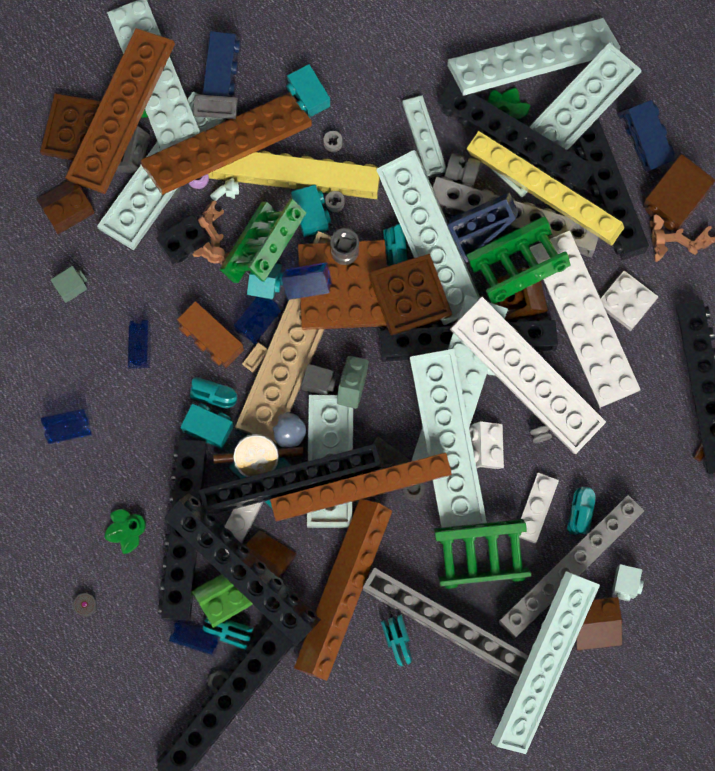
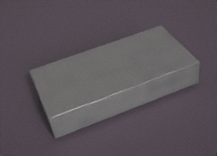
M195 95L193 116L236 119L238 98Z

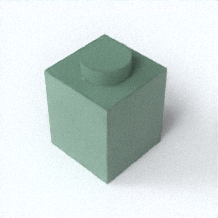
M73 266L51 279L52 284L65 303L87 290L84 284L87 279L81 270L76 272Z

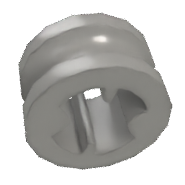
M329 131L325 134L323 138L325 149L329 152L339 151L342 147L341 134L336 131ZM333 138L334 140L336 138L337 144L333 145L332 143L329 145V139Z
M331 191L326 195V207L329 211L339 212L344 208L345 203L342 193ZM338 198V201H341V203L338 202L336 206H333L332 202L329 203V201Z
M543 426L530 431V434L534 436L533 443L551 439L552 434L548 432L550 429L547 426Z

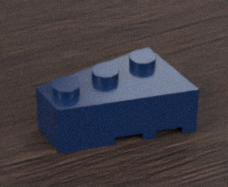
M210 31L203 95L222 97L235 95L236 83H234V76L238 72L237 58L241 48V40L236 34Z
M652 100L617 113L619 119H625L628 126L626 133L628 136L632 135L636 145L634 149L645 171L674 161V149L671 144H668L666 128L660 123L658 117L659 109L655 103L653 104Z
M510 192L456 215L449 220L447 226L465 263L468 262L467 254L485 246L516 219L519 211Z

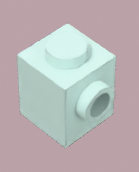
M620 564L616 569L611 594L617 595L620 600L630 601V598L634 599L637 594H641L644 581L640 580L642 569Z

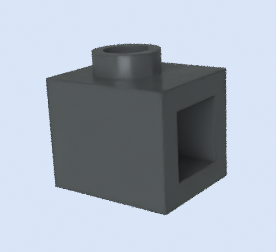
M308 364L301 384L302 390L318 395H328L329 391L333 392L336 379L333 378L332 370Z

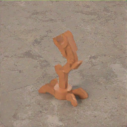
M213 201L207 205L202 213L204 216L198 219L200 226L205 228L211 237V245L209 242L206 243L203 248L197 249L192 255L194 257L202 256L207 258L211 263L223 264L229 253L225 254L224 249L220 248L223 234L219 235L216 232L212 222L220 217L224 210L222 209L218 212L215 209L217 202Z
M654 215L653 221L649 222L650 227L653 228L652 243L657 253L654 256L655 262H658L668 251L665 242H679L688 248V252L694 255L698 253L697 250L705 249L715 243V237L708 235L712 228L711 226L705 228L695 241H691L682 235L683 228L677 230L676 233L665 234L664 230L661 229L664 221L658 215Z

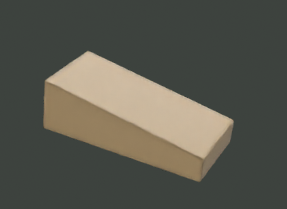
M258 343L242 365L251 372H254L264 360L268 349Z

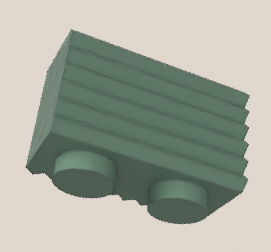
M353 356L347 357L338 389V405L358 408L369 363L367 359Z

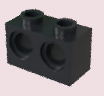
M190 215L156 237L159 246L172 265L176 262H183L190 253L201 247L203 248L208 242L206 233L193 215ZM192 232L198 234L194 239L187 238ZM173 244L180 245L175 251L169 249Z

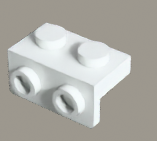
M480 421L470 425L469 431L476 468H504L502 424Z

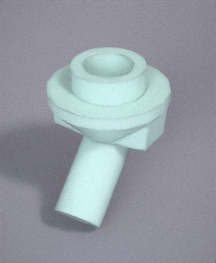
M234 178L225 181L224 185H221L210 195L211 198L217 201L226 193L227 197L235 199V195L239 194L238 182H234Z

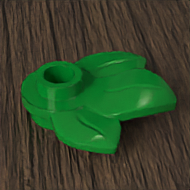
M517 88L510 89L503 95L493 90L489 96L488 102L516 120L524 118L530 110V104L520 103Z
M124 509L115 510L110 514L114 523L107 528L105 539L109 542H120L122 553L128 554L139 545L140 535L146 529V521L139 514H130ZM133 521L137 523V527L135 529H133L131 526Z

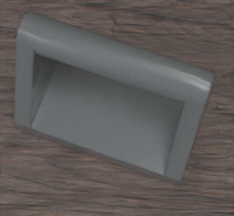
M136 127L124 153L123 162H120L116 171L135 174L141 165V160L145 158L150 134L140 127Z

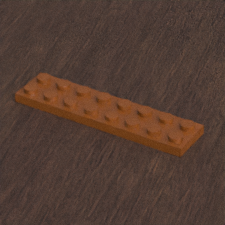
M137 28L135 29L65 177L68 181L106 194L174 48L175 43L173 40Z
M289 92L236 116V119L225 121L141 160V165L160 193L164 195L311 127L312 120L304 110H301L296 99Z

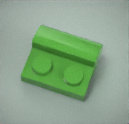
M222 574L192 591L212 627L253 605Z

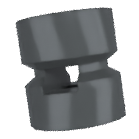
M452 152L445 177L452 179L454 182L461 180L462 183H467L474 187L481 161L474 158L465 160L463 155Z
M346 228L339 229L333 233L330 242L332 258L341 265L353 263L359 255V239L357 234Z

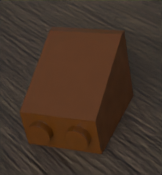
M681 154L647 197L643 207L650 216H660L664 221L663 225L667 229L676 232L708 196L715 183V179Z

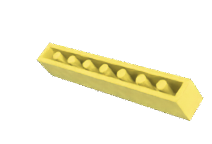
M478 131L467 147L471 156L480 160L483 164L611 246L623 231L624 226L621 221L480 131Z
M268 151L252 153L208 174L211 179L230 180L234 178L235 182L298 190L316 185L317 191H322V193L339 191L346 196L377 199L380 177L376 170L378 167L373 164L362 166L350 161L338 163L331 159L314 160L309 156H302L301 158L292 157V155L286 153L274 155Z

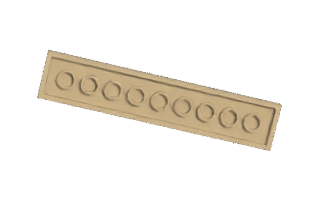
M318 231L313 244L330 243L332 236ZM300 276L235 426L236 429L248 434H260L268 437L276 445L273 427L278 424L279 415L291 412L301 388L307 365L311 364L325 330H302Z

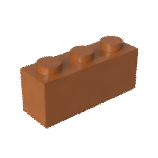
M196 301L177 319L180 332L187 338L191 336L195 340L194 344L202 352L205 350L211 354L210 359L217 366L222 364L227 368L244 351L243 344Z

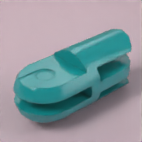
M400 224L383 229L388 266L407 261L406 240Z
M194 377L191 384L190 398L222 408H231L237 402V393L230 387Z
M580 487L574 493L567 527L569 534H589L595 505V493L590 487Z
M402 614L397 616V620L403 637L400 635L394 617L388 619L394 640H392L386 621H380L388 647H392L397 664L404 666L400 645L406 663L409 665L412 662V656L407 643L410 639Z
M208 618L204 620L205 622L211 624ZM229 619L217 625L223 628L222 630L203 625L205 632L219 636L220 641L245 650L247 649V644L228 637L232 636L249 641L251 636L233 630L232 627L247 632L253 631L252 627Z

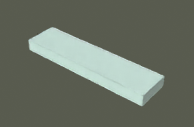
M423 95L403 100L402 105L428 179L446 174L447 168Z

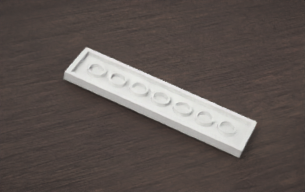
M567 231L551 238L550 241L558 254L564 251L568 253L571 266L562 272H557L543 279V282L599 408L639 392L640 387L571 232ZM542 243L529 248L538 264L550 259Z
M480 297L450 328L573 454H577L606 423L483 297Z

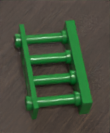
M293 199L289 200L283 211H276L268 202H261L219 270L233 283H239L246 271H251L260 281L264 282L303 220L306 212Z
M545 216L467 254L473 272L481 270L491 287L486 290L490 303L501 302L507 297L571 266L568 253L564 251L558 254L548 236L552 235ZM538 241L542 243L550 259L538 264L528 247ZM521 251L530 268L518 274L509 256ZM501 260L511 277L501 283H498L489 265Z
M524 519L434 528L435 540L443 544L446 576L438 577L440 586L451 589L458 587V584L503 579L523 581L526 580L525 577H531L528 567L522 568L519 536H521V532H527ZM508 534L510 537L513 569L500 570L497 546L499 535ZM485 536V539H488L491 571L477 573L474 541L476 537ZM454 539H463L465 541L468 574L455 575L452 552Z

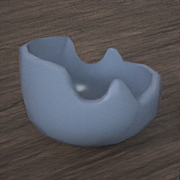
M286 412L279 415L278 424L273 427L274 440L283 448L299 446L306 434L304 422L293 413Z

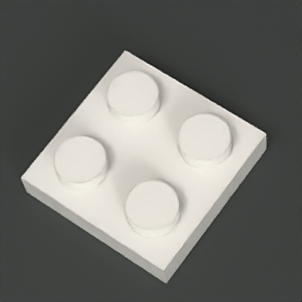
M623 271L600 300L606 313L632 331L658 299V296L626 271Z

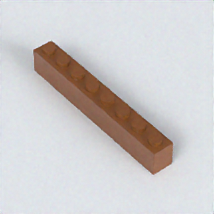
M442 453L270 499L275 521H282L452 475L447 454Z
M363 499L359 500L315 612L321 621L306 636L294 669L325 681L328 680L392 514V510L380 503Z

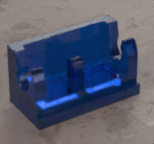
M327 262L286 269L281 278L288 300L327 294L331 291L329 285L332 284Z
M256 297L234 324L235 330L255 345L280 314L281 309L278 308L279 305L272 299Z
M142 320L139 324L130 321L128 369L150 368L151 325L148 320Z
M85 409L41 418L42 426L45 429L44 436L48 444L92 435L89 415Z
M179 621L175 623L174 632L169 638L171 644L215 657L220 642L219 636Z

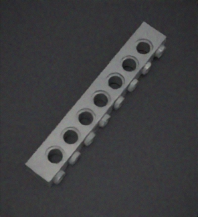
M436 177L433 185V191L442 211L454 216L500 197L494 195L490 190L484 189L481 191L467 183H455L447 177ZM454 193L458 195V198L453 200L448 195ZM512 198L520 217L516 218L503 231L512 233L530 224L531 219H540L545 216L550 228L552 225H558L561 228L560 231L551 229L552 235L548 236L549 239L567 231H578L582 237L576 238L573 235L572 237L580 254L592 258L599 237L565 215L556 214L552 209L545 208L543 210L537 208L532 203H520ZM476 200L479 202V204L476 206H472L468 203V201Z
M628 495L530 590L498 624L515 639L552 603L565 572L567 571L577 576L583 573L641 516L644 510Z
M373 569L363 586L364 592L519 680L523 667L529 657L527 654L380 570Z

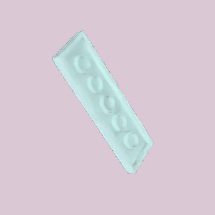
M309 395L308 461L353 450V408L338 405V395ZM352 502L308 513L307 528H349L352 520Z

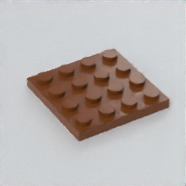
M385 240L359 241V255L353 263L348 265H341L335 262L331 255L330 243L298 244L302 330L387 326L368 276L370 272L386 267Z

